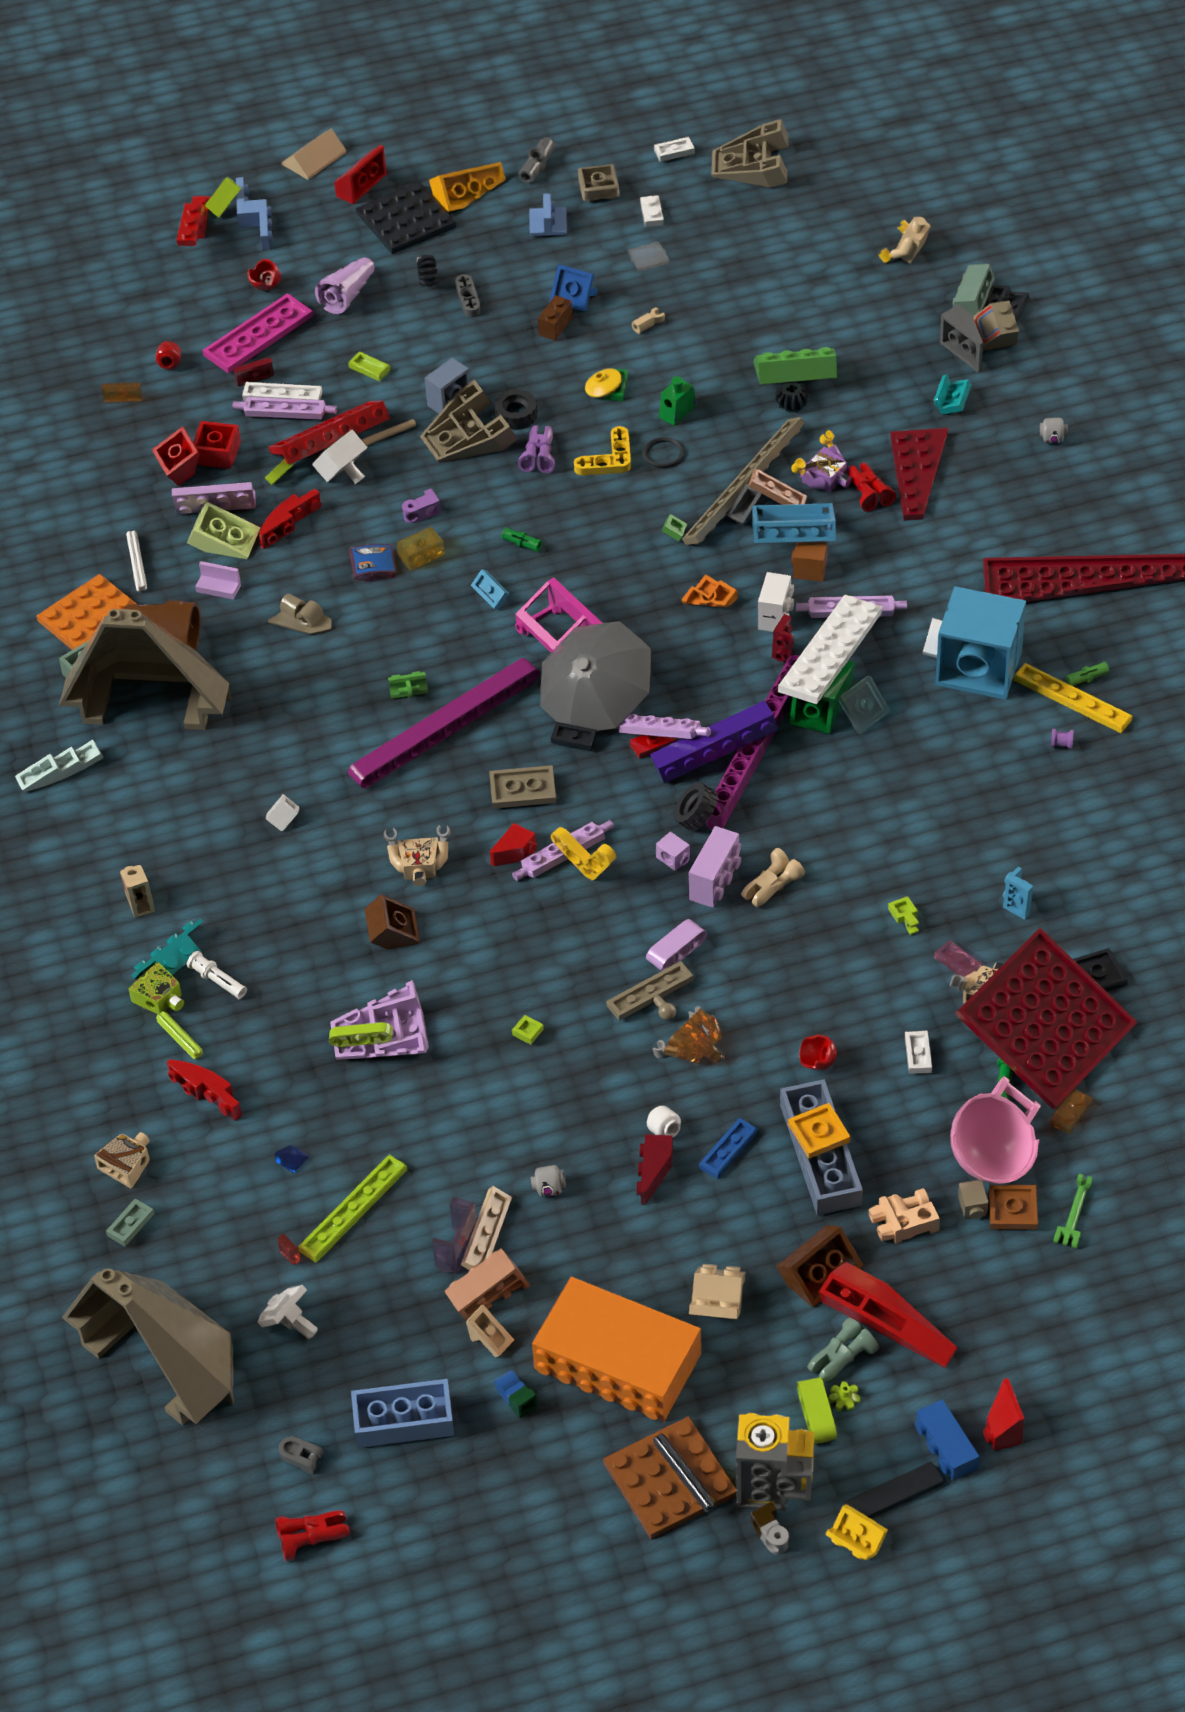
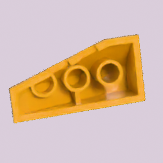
M498 162L439 175L430 179L429 182L434 198L447 212L465 208L483 194L502 183L506 178L502 164Z

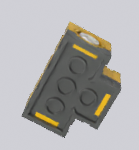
M739 1414L736 1450V1508L758 1509L772 1501L777 1511H786L787 1499L811 1501L814 1432L804 1429L789 1430V1417L781 1415Z

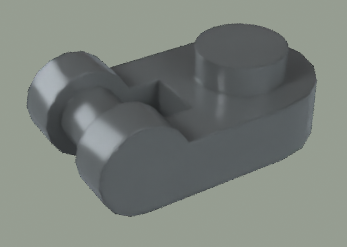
M292 1436L284 1438L278 1446L279 1455L282 1460L300 1467L309 1474L314 1473L317 1461L321 1460L325 1454L324 1450L319 1446ZM304 1453L309 1454L308 1459L302 1457Z

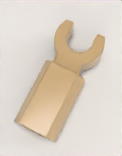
M654 308L650 314L647 313L633 321L632 328L636 333L640 334L654 326L655 323L663 322L665 320V313L659 314L658 308Z

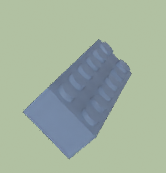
M825 1079L780 1089V1106L817 1215L862 1206L863 1193L847 1144L808 1159L788 1126V1119L827 1103H830L835 1111Z

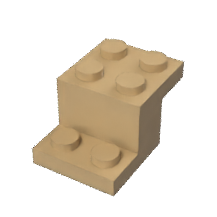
M703 1264V1267H698L694 1273L693 1295L689 1314L737 1319L741 1313L742 1289L746 1272H741L739 1267L727 1266L724 1270L717 1269V1265Z

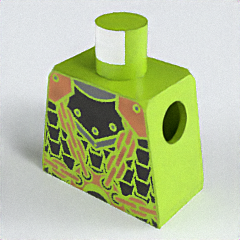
M159 962L153 965L128 988L131 1002L156 1014H160L162 1011L165 1012L169 1007L179 1011L184 1005V1000L180 998L182 994L179 982Z

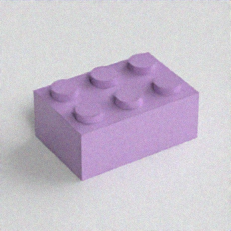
M717 826L714 827L689 871V900L714 908L716 902L722 899L725 886L731 883L734 870L738 869L741 864V857H739L741 843H739L738 833Z

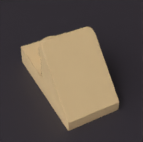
M481 1305L466 1321L470 1339L472 1341L480 1340L494 1357L500 1356L514 1341L484 1305Z

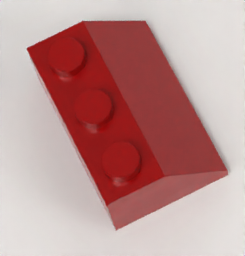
M383 145L368 152L334 182L336 197L354 204L387 175Z

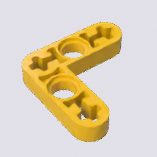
M618 426L611 430L612 454L577 457L574 460L575 473L584 476L625 473L631 468L628 430L623 426ZM618 435L622 436V440H618ZM617 448H625L626 450H624V451H617L616 449H617ZM620 459H624V464H620ZM599 463H606V464H607L606 466H603V467H602V466H598Z
M563 827L557 828L551 834L552 842L590 880H595L617 857L615 851L607 844L601 845L590 855Z

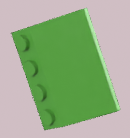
M823 347L819 350L802 349L800 352L782 351L778 354L765 352L753 359L760 384L837 378L836 354L834 349L829 347Z

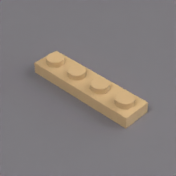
M494 1186L488 1189L461 1263L468 1270L481 1264L493 1252L512 1199L511 1196Z

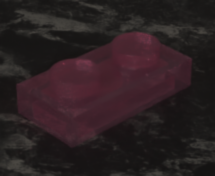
M951 940L934 952L935 959L955 974L963 977L974 971L977 972L983 965Z

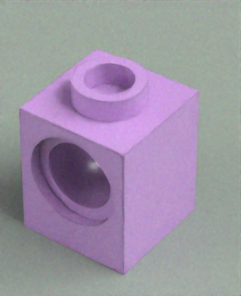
M669 832L656 843V858L676 871L680 866H684L689 861L690 846L678 836Z

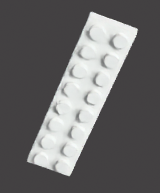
M844 595L778 686V692L817 704L881 615L882 606L857 599L853 596Z

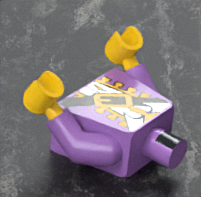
M830 430L825 435L822 434L820 436V443L827 445L828 448L823 447L807 464L802 458H798L791 467L794 473H800L802 483L807 484L811 489H822L828 492L833 491L839 484L847 488L852 481V477L847 475L845 459L836 444L832 443L834 434Z

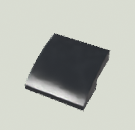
M992 285L982 310L992 303L1009 301L1017 322L1030 300L1029 292H1011L1010 286Z

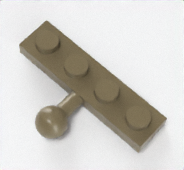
M680 961L609 999L607 1007L620 1021L654 1002L659 1008V1016L663 1020H671L676 1015V1008L673 1004L666 1003L662 998L692 982L693 975Z

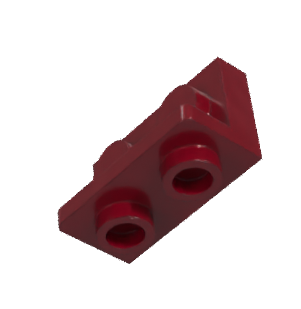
M783 614L773 630L771 658L785 663L793 653L794 635L791 634L793 626H791V616Z

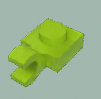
M908 896L888 903V910L898 924L904 922L910 935L919 932L916 927L919 925V922L915 918L918 917V910Z

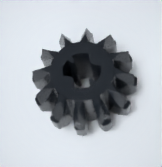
M433 255L417 257L416 264L420 285L422 287L437 285L439 279L435 257Z
M799 381L782 382V385L778 386L775 394L779 408H785V411L791 409L794 412L795 409L801 410L803 406H806L808 389L805 387V384H800Z

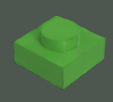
M670 514L666 519L662 532L679 541L684 534L687 524Z

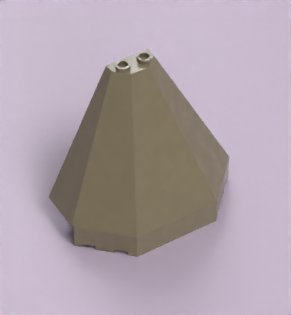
M112 609L102 619L66 675L59 706L79 707L83 724L103 725L114 679L190 682L192 689L184 719V728L205 730L208 715H223L225 701L231 700L229 683L194 649L141 614L139 610Z
M104 1269L96 1273L89 1280L62 1316V1319L78 1330L82 1346L98 1359L136 1326L177 1394L165 1406V1411L181 1425H184L189 1419L197 1424L222 1399L234 1405L233 1345L230 1333L163 1281L122 1271Z

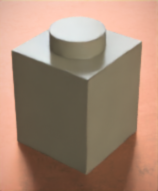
M977 1180L959 1183L958 1198L964 1219H979L987 1216L988 1200L983 1182Z

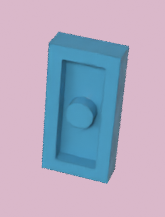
M481 569L471 584L491 607L496 610L501 608L509 596V593L483 569Z

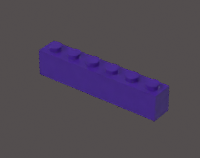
M762 701L709 726L711 729L709 737L699 735L692 739L683 738L650 754L655 769L663 783L665 784L779 730L774 715L766 702Z

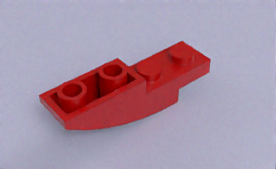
M314 488L300 498L293 494L278 505L261 527L259 532L261 547L265 549L295 530V522L320 508V492Z
M171 1059L167 1061L169 1071L167 1074L174 1083L178 1082L187 1095H193L198 1101L205 1096L208 1102H214L219 1107L223 1115H229L234 1121L242 1116L240 1104L233 1096L232 1086L224 1078L192 1063Z

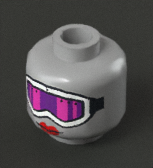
M1045 418L1043 423H1040V439H1043L1047 444L1062 443L1064 436H1068V424H1064L1062 418Z
M556 1165L537 1168L535 1176L531 1177L533 1191L537 1190L541 1197L561 1194L562 1188H566L563 1169L559 1170Z

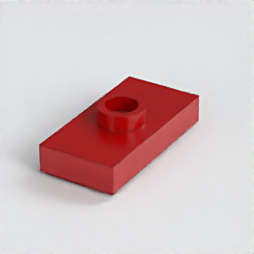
M641 735L631 739L630 746L640 759L677 742V739L675 737Z

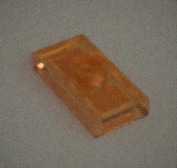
M140 382L102 384L101 387L104 402L142 401L143 399Z

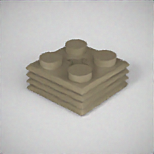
M613 164L578 169V179L584 201L610 200L619 196V185Z

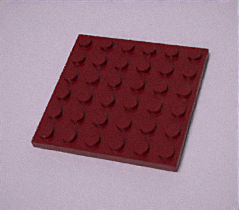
M1041 928L955 1013L1053 1110L1137 1023L1117 1001Z

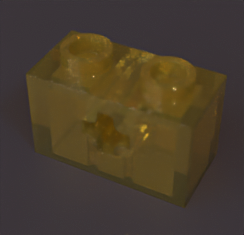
M432 527L397 542L398 557L410 571L445 555L443 540Z

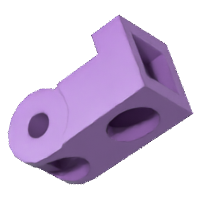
M432 489L424 491V496L415 500H407L402 504L403 516L406 522L416 523L441 513L439 499Z

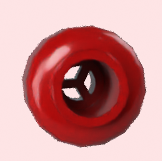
M171 341L161 343L155 356L157 364L166 370L176 368L181 359L180 347Z

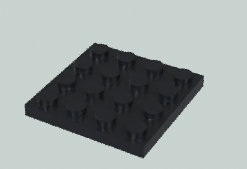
M420 181L356 208V214L391 254L456 228V221Z

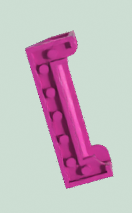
M552 578L516 613L515 627L520 634L525 636L531 633L552 652L575 627L601 624L602 622L555 578ZM548 588L549 607L531 617L526 610ZM550 612H553L555 615L567 612L576 623L557 641L536 620Z

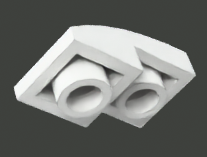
M932 618L922 654L937 658L938 632L942 624L941 620Z

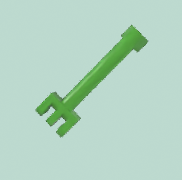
M1079 1173L1077 1178L1078 1190L1066 1227H1057L1053 1240L1054 1243H1058L1060 1236L1064 1237L1062 1245L1067 1246L1069 1239H1073L1072 1247L1077 1248L1081 1232L1076 1231L1075 1227L1087 1190L1091 1187L1093 1177L1088 1176L1085 1179L1083 1178L1084 1175Z

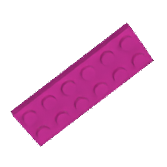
M287 293L203 349V356L229 374L235 367H239L312 318L313 311Z

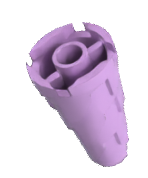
M361 258L323 278L315 288L318 303L321 304L323 302L325 304L323 309L333 314L344 312L349 307L350 302L360 293L359 290L367 283L366 281L369 276L374 272L373 261L368 258Z

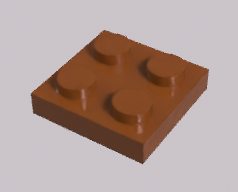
M989 1185L990 1229H1037L1036 1185Z

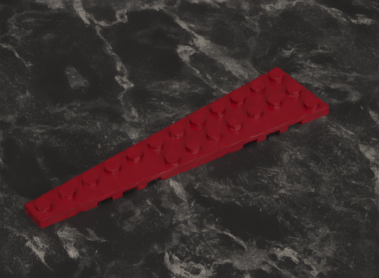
M1185 554L983 558L985 593L1030 602L1185 580Z

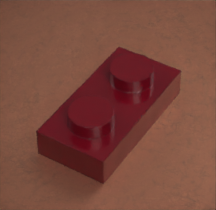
M271 358L235 367L234 374L238 387L245 385L246 382H256L273 377L274 370Z

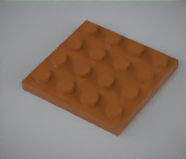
M689 1416L603 1458V1464L650 1539L705 1512L654 1445L653 1439L661 1433L665 1434L716 1501V1506L736 1497L735 1487Z

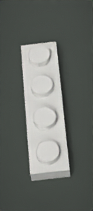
M246 382L242 396L243 401L247 397L320 400L322 387Z

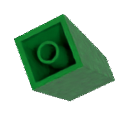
M847 661L817 704L793 697L790 724L830 734L853 681L855 662Z

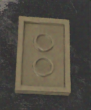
M553 765L489 771L493 809L556 803Z

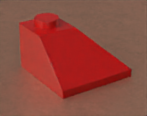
M1009 1378L1003 1379L987 1417L986 1428L983 1429L985 1440L987 1443L991 1442L994 1451L1022 1444L1024 1416Z

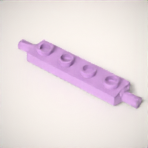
M247 397L244 402L233 401L232 403L233 410L241 409L244 410L245 416L322 419L325 413L336 414L337 406L325 405L324 400Z
M854 596L857 599L882 606L880 616H893L895 609H907V600L894 601L892 596ZM811 597L808 603H796V612L808 611L811 618H828L843 597Z
M630 714L617 727L620 733L692 739L699 735L709 737L711 734V729L709 727H701L700 721L673 719L672 717L637 716L636 714Z
M610 820L600 826L591 822L574 831L571 835L584 849H587L605 839L604 833L613 829L614 826ZM552 843L521 860L522 868L513 872L512 875L516 881L525 876L534 878L568 858Z

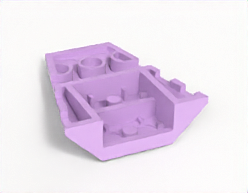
M413 980L406 983V987L398 991L394 989L388 992V996L378 1001L374 999L368 1002L367 1007L361 1010L355 1009L330 1022L331 1029L339 1026L385 1022L393 1027L392 1040L387 1043L349 1047L334 1046L337 1060L426 1053L429 1046L425 1022Z

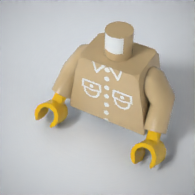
M914 217L910 224L903 220L901 222L902 225L897 227L903 234L897 249H893L890 253L885 248L878 256L883 262H888L891 258H901L911 264L926 241L931 227L930 224L923 217Z

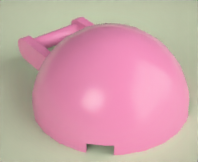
M1005 1076L997 1083L992 1093H980L968 1100L958 1110L953 1120L950 1134L951 1148L959 1165L976 1179L992 1184L1012 1182L1025 1175L1033 1166L1038 1153L1039 1140H1036L1034 1128L1030 1122L1041 1105L1036 1101L1032 1102L1009 1083L1010 1080ZM1003 1091L1027 1109L1026 1113L1024 1114L1008 1099L1001 1097Z

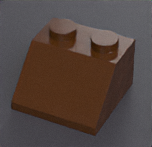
M382 894L364 908L369 939L374 945L385 949H392L420 943L414 908Z

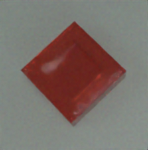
M283 1233L277 1238L279 1252L291 1264L295 1265L300 1261L298 1247Z

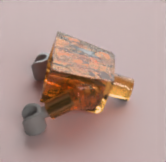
M700 1006L695 1007V1013L689 1011V1020L668 1040L667 1043L669 1045H665L662 1040L657 1042L659 1049L653 1048L655 1057L663 1058L670 1056L698 1063L706 1056L715 1065L724 1056L715 1047L722 1038L717 1018L704 1012Z

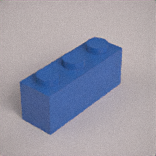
M943 1399L917 1411L916 1430L920 1435H924L930 1452L933 1455L936 1454L942 1471L945 1474L948 1473L952 1481L978 1469L979 1455Z

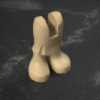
M776 848L770 854L771 866L766 871L763 870L757 878L746 885L741 893L742 897L746 900H750L753 897L752 904L756 907L766 903L773 894L782 890L788 883L799 880L805 875L802 865L794 859L789 862L785 852L779 848Z

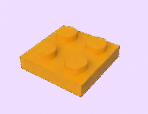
M830 1103L788 1119V1126L808 1159L850 1142V1135Z

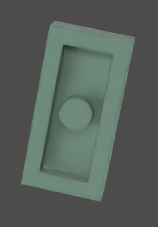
M134 1199L106 1230L107 1236L126 1246L154 1215V1210L141 1201Z

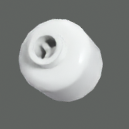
M658 1106L649 1113L647 1127L655 1135H673L674 1137L680 1131L681 1119L670 1108Z

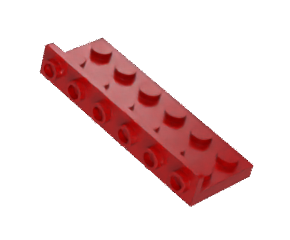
M383 400L368 401L269 446L268 449L271 454L283 455L286 463L292 464L333 445L351 430L358 434L390 419Z

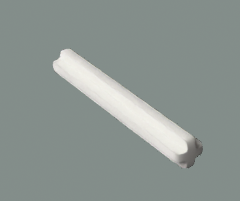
M134 530L132 532L128 531L126 535L136 590L138 592L146 591L147 584L138 535Z

